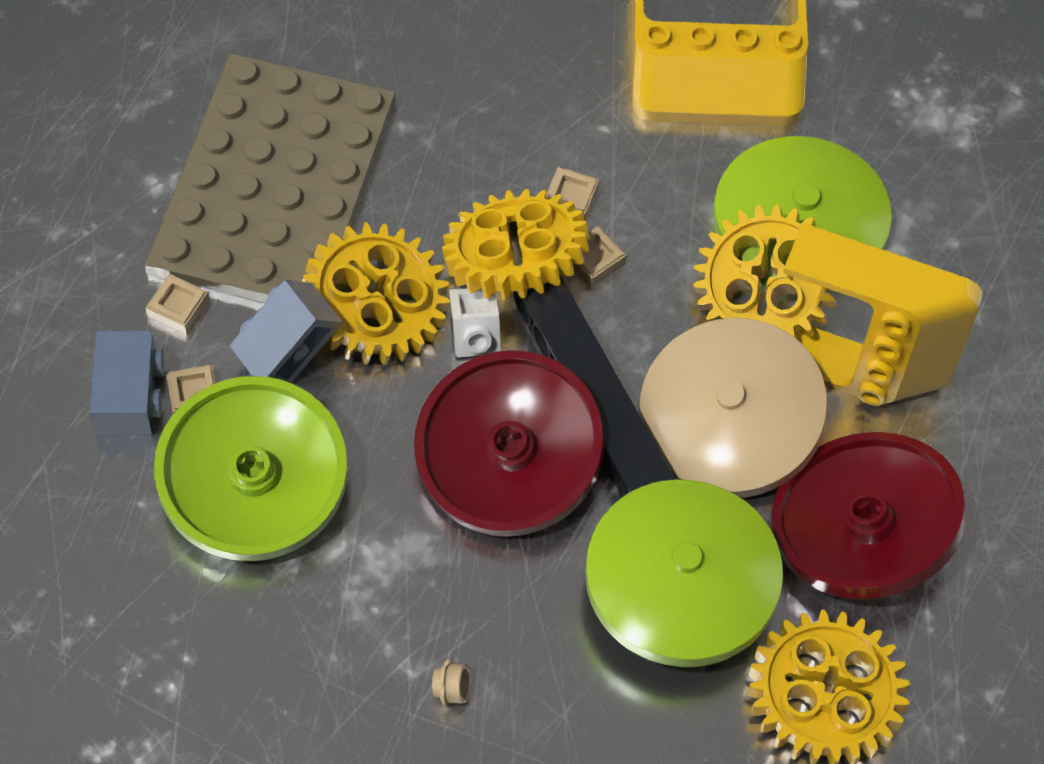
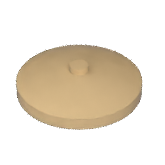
M726 318L705 322L673 339L651 364L642 385L639 403L640 417L675 479L713 484L732 492L740 498L752 497L774 490L795 477L807 465L823 438L828 408L823 376L809 351L786 331L766 322L746 318Z

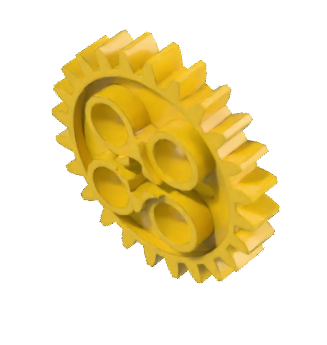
M524 189L520 197H514L513 193L508 190L505 193V198L501 200L490 195L488 197L489 204L485 206L477 202L472 203L474 212H459L460 222H450V233L443 235L445 246H442L445 264L449 276H455L456 285L459 287L467 284L470 294L482 288L484 298L487 299L496 291H500L502 300H506L511 291H518L519 296L525 298L527 289L534 288L541 294L544 293V283L549 282L556 286L561 285L560 274L573 276V265H582L584 263L583 253L589 252L588 240H590L582 210L575 209L573 201L563 203L561 194L548 199L546 190H542L533 197L530 196L529 189ZM512 221H516L518 227L517 232L522 254V264L519 266H515L514 250L509 223Z
M775 204L771 216H765L762 207L756 205L755 218L749 219L742 210H739V224L734 226L726 219L722 220L726 233L721 236L710 232L708 235L714 244L713 249H699L701 256L707 263L694 265L696 274L705 278L693 283V287L698 294H706L697 303L702 311L711 310L706 316L707 321L726 318L754 319L774 325L796 339V332L800 330L812 337L814 333L810 323L813 320L824 324L828 322L821 309L823 307H837L835 298L829 294V292L836 291L783 274L785 267L782 263L783 259L791 252L801 226L799 224L800 214L798 209L794 208L784 218L778 204ZM811 216L802 222L816 227L815 220ZM772 240H776L777 244L774 247L770 262L776 277H769L767 281L766 313L760 316L758 312L762 306L765 290L759 278L763 279L768 275L769 243ZM755 246L760 249L758 255L750 261L738 259L740 252L747 247ZM748 289L753 292L748 302L742 305L731 303L732 297L737 291ZM785 294L798 296L797 302L793 307L786 310L776 308L777 300Z
M364 222L361 234L359 235L350 226H346L343 240L336 234L331 233L327 242L328 247L321 244L317 245L314 254L316 259H308L305 268L308 274L303 275L302 282L312 283L343 322L332 335L329 345L331 351L343 344L347 346L345 358L348 360L356 351L362 352L364 364L368 365L372 354H378L382 364L387 365L392 352L403 362L408 355V347L419 354L424 347V340L433 342L437 334L436 328H441L446 318V315L442 312H446L450 299L443 295L448 290L449 282L438 280L444 270L443 265L430 266L435 252L433 250L423 253L418 251L421 242L419 237L408 244L404 241L405 229L401 228L393 237L388 235L387 224H382L379 233H372L368 222ZM372 260L381 261V262H383L388 268H387V269H378V268L374 267V266L370 263V261H372ZM343 283L348 285L353 291L344 293L335 288L334 285ZM398 295H410L415 299L416 303H406ZM363 318H374L380 322L381 326H368L363 321Z
M821 610L817 622L812 623L809 616L803 612L798 621V628L785 619L781 625V635L769 631L765 641L767 647L758 646L754 658L759 663L751 664L748 674L750 678L756 681L749 684L747 696L759 698L753 703L751 713L758 716L766 715L760 728L762 733L772 730L778 732L773 745L775 748L781 747L787 742L793 745L791 759L795 760L804 750L810 753V764H817L821 755L827 756L829 764H838L841 755H845L850 764H857L860 758V750L872 759L878 751L877 742L888 747L893 738L891 730H900L904 721L900 713H905L910 703V700L901 695L907 693L910 681L897 677L903 673L906 664L902 661L890 662L896 646L892 644L881 648L878 645L882 635L880 629L869 636L863 633L865 619L861 618L854 627L847 625L846 612H841L835 623L829 621L826 610ZM809 654L814 656L820 665L815 667L806 666L799 661L797 656ZM857 665L866 671L868 677H854L847 671L846 667ZM790 676L794 681L788 682L785 677ZM825 684L832 685V693L825 691ZM863 695H870L872 699L867 700ZM794 698L802 699L810 705L811 710L807 712L796 711L789 705L788 700ZM840 710L852 711L858 716L860 722L856 724L844 722L837 712Z

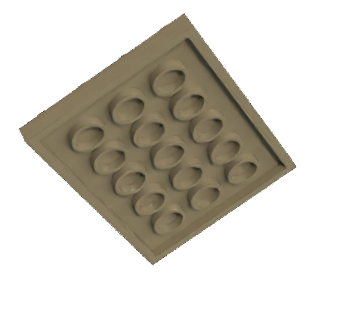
M230 53L146 260V273L165 279L170 273L201 288L263 303L268 300L269 292L284 280L302 282L303 275L308 274L305 271L308 259H316L314 254L317 245L321 244L328 247L327 242L331 233L336 234L343 240L345 227L352 226L396 102L395 92Z

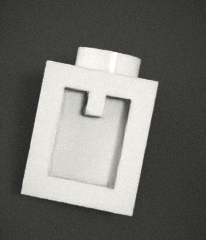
M468 288L450 289L449 299L455 355L457 357H469L501 351L500 322L496 294L494 293L487 299L484 298L482 288L472 294L468 292Z

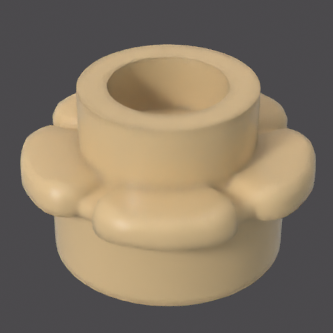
M448 658L442 668L434 670L432 691L435 698L441 699L443 706L452 707L453 703L465 704L467 702L471 682L468 665L455 663L453 658Z

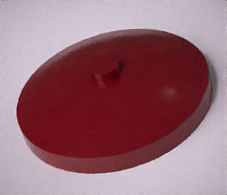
M516 350L497 351L478 356L461 364L446 375L435 386L425 401L418 417L414 437V454L419 475L434 502L444 513L459 524L471 530L494 536H519L534 533L548 528L568 516L591 491L602 466L605 446L604 429L597 404L582 380L556 360L537 353Z
M888 432L851 434L819 446L807 465L795 477L778 487L772 506V527L782 558L793 573L810 586L822 592L852 599H875L896 595L930 579L954 555L962 540L966 526V504L963 487L949 461L924 442L901 434Z

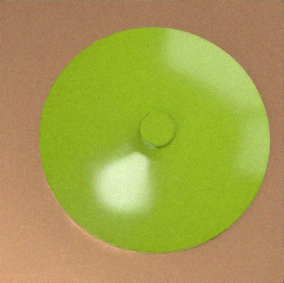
M808 136L773 138L756 144L741 153L727 167L719 181L714 201L713 221L715 232L721 236L726 233L722 220L726 219L734 226L739 224V210H742L751 219L755 218L756 205H760L765 216H771L775 204H778L784 218L796 208L800 214L799 224L811 216L814 218L817 228L825 229L826 231L883 250L885 248L892 220L891 205L886 188L868 163L841 145ZM772 240L769 243L768 275L766 278H759L761 283L766 286L769 277H776L770 263L774 247L777 244L776 240ZM755 246L747 247L740 252L738 259L750 261L758 255L760 249ZM788 253L784 257L782 262L784 265L786 264L790 253Z
M243 376L223 380L191 396L175 411L164 427L157 444L154 460V477L161 505L173 526L182 536L198 548L210 554L237 561H261L276 558L297 550L310 542L327 526L340 506L345 492L348 472L344 439L340 428L328 409L317 398L301 387L280 379L263 376Z
M665 480L645 485L628 493L603 515L593 532L588 547L586 586L591 605L600 622L620 644L643 658L665 665L678 667L705 666L718 663L740 653L750 646L766 629L773 617L782 589L783 565L777 541L765 520L752 506L737 495L716 485L701 481Z

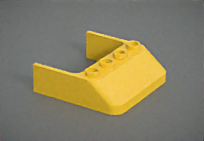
M631 0L632 109L639 118L649 122L790 126L795 124L802 116L806 93L808 56L806 0H790L791 25L788 26L653 21L644 14V0Z
M802 223L783 270V274L863 300L870 304L874 310L864 344L812 327L814 333L812 337L805 334L802 330L796 332L797 340L809 351L816 361L823 376L825 386L856 396L868 405L880 406L943 389L950 385L983 299V291L974 281Z

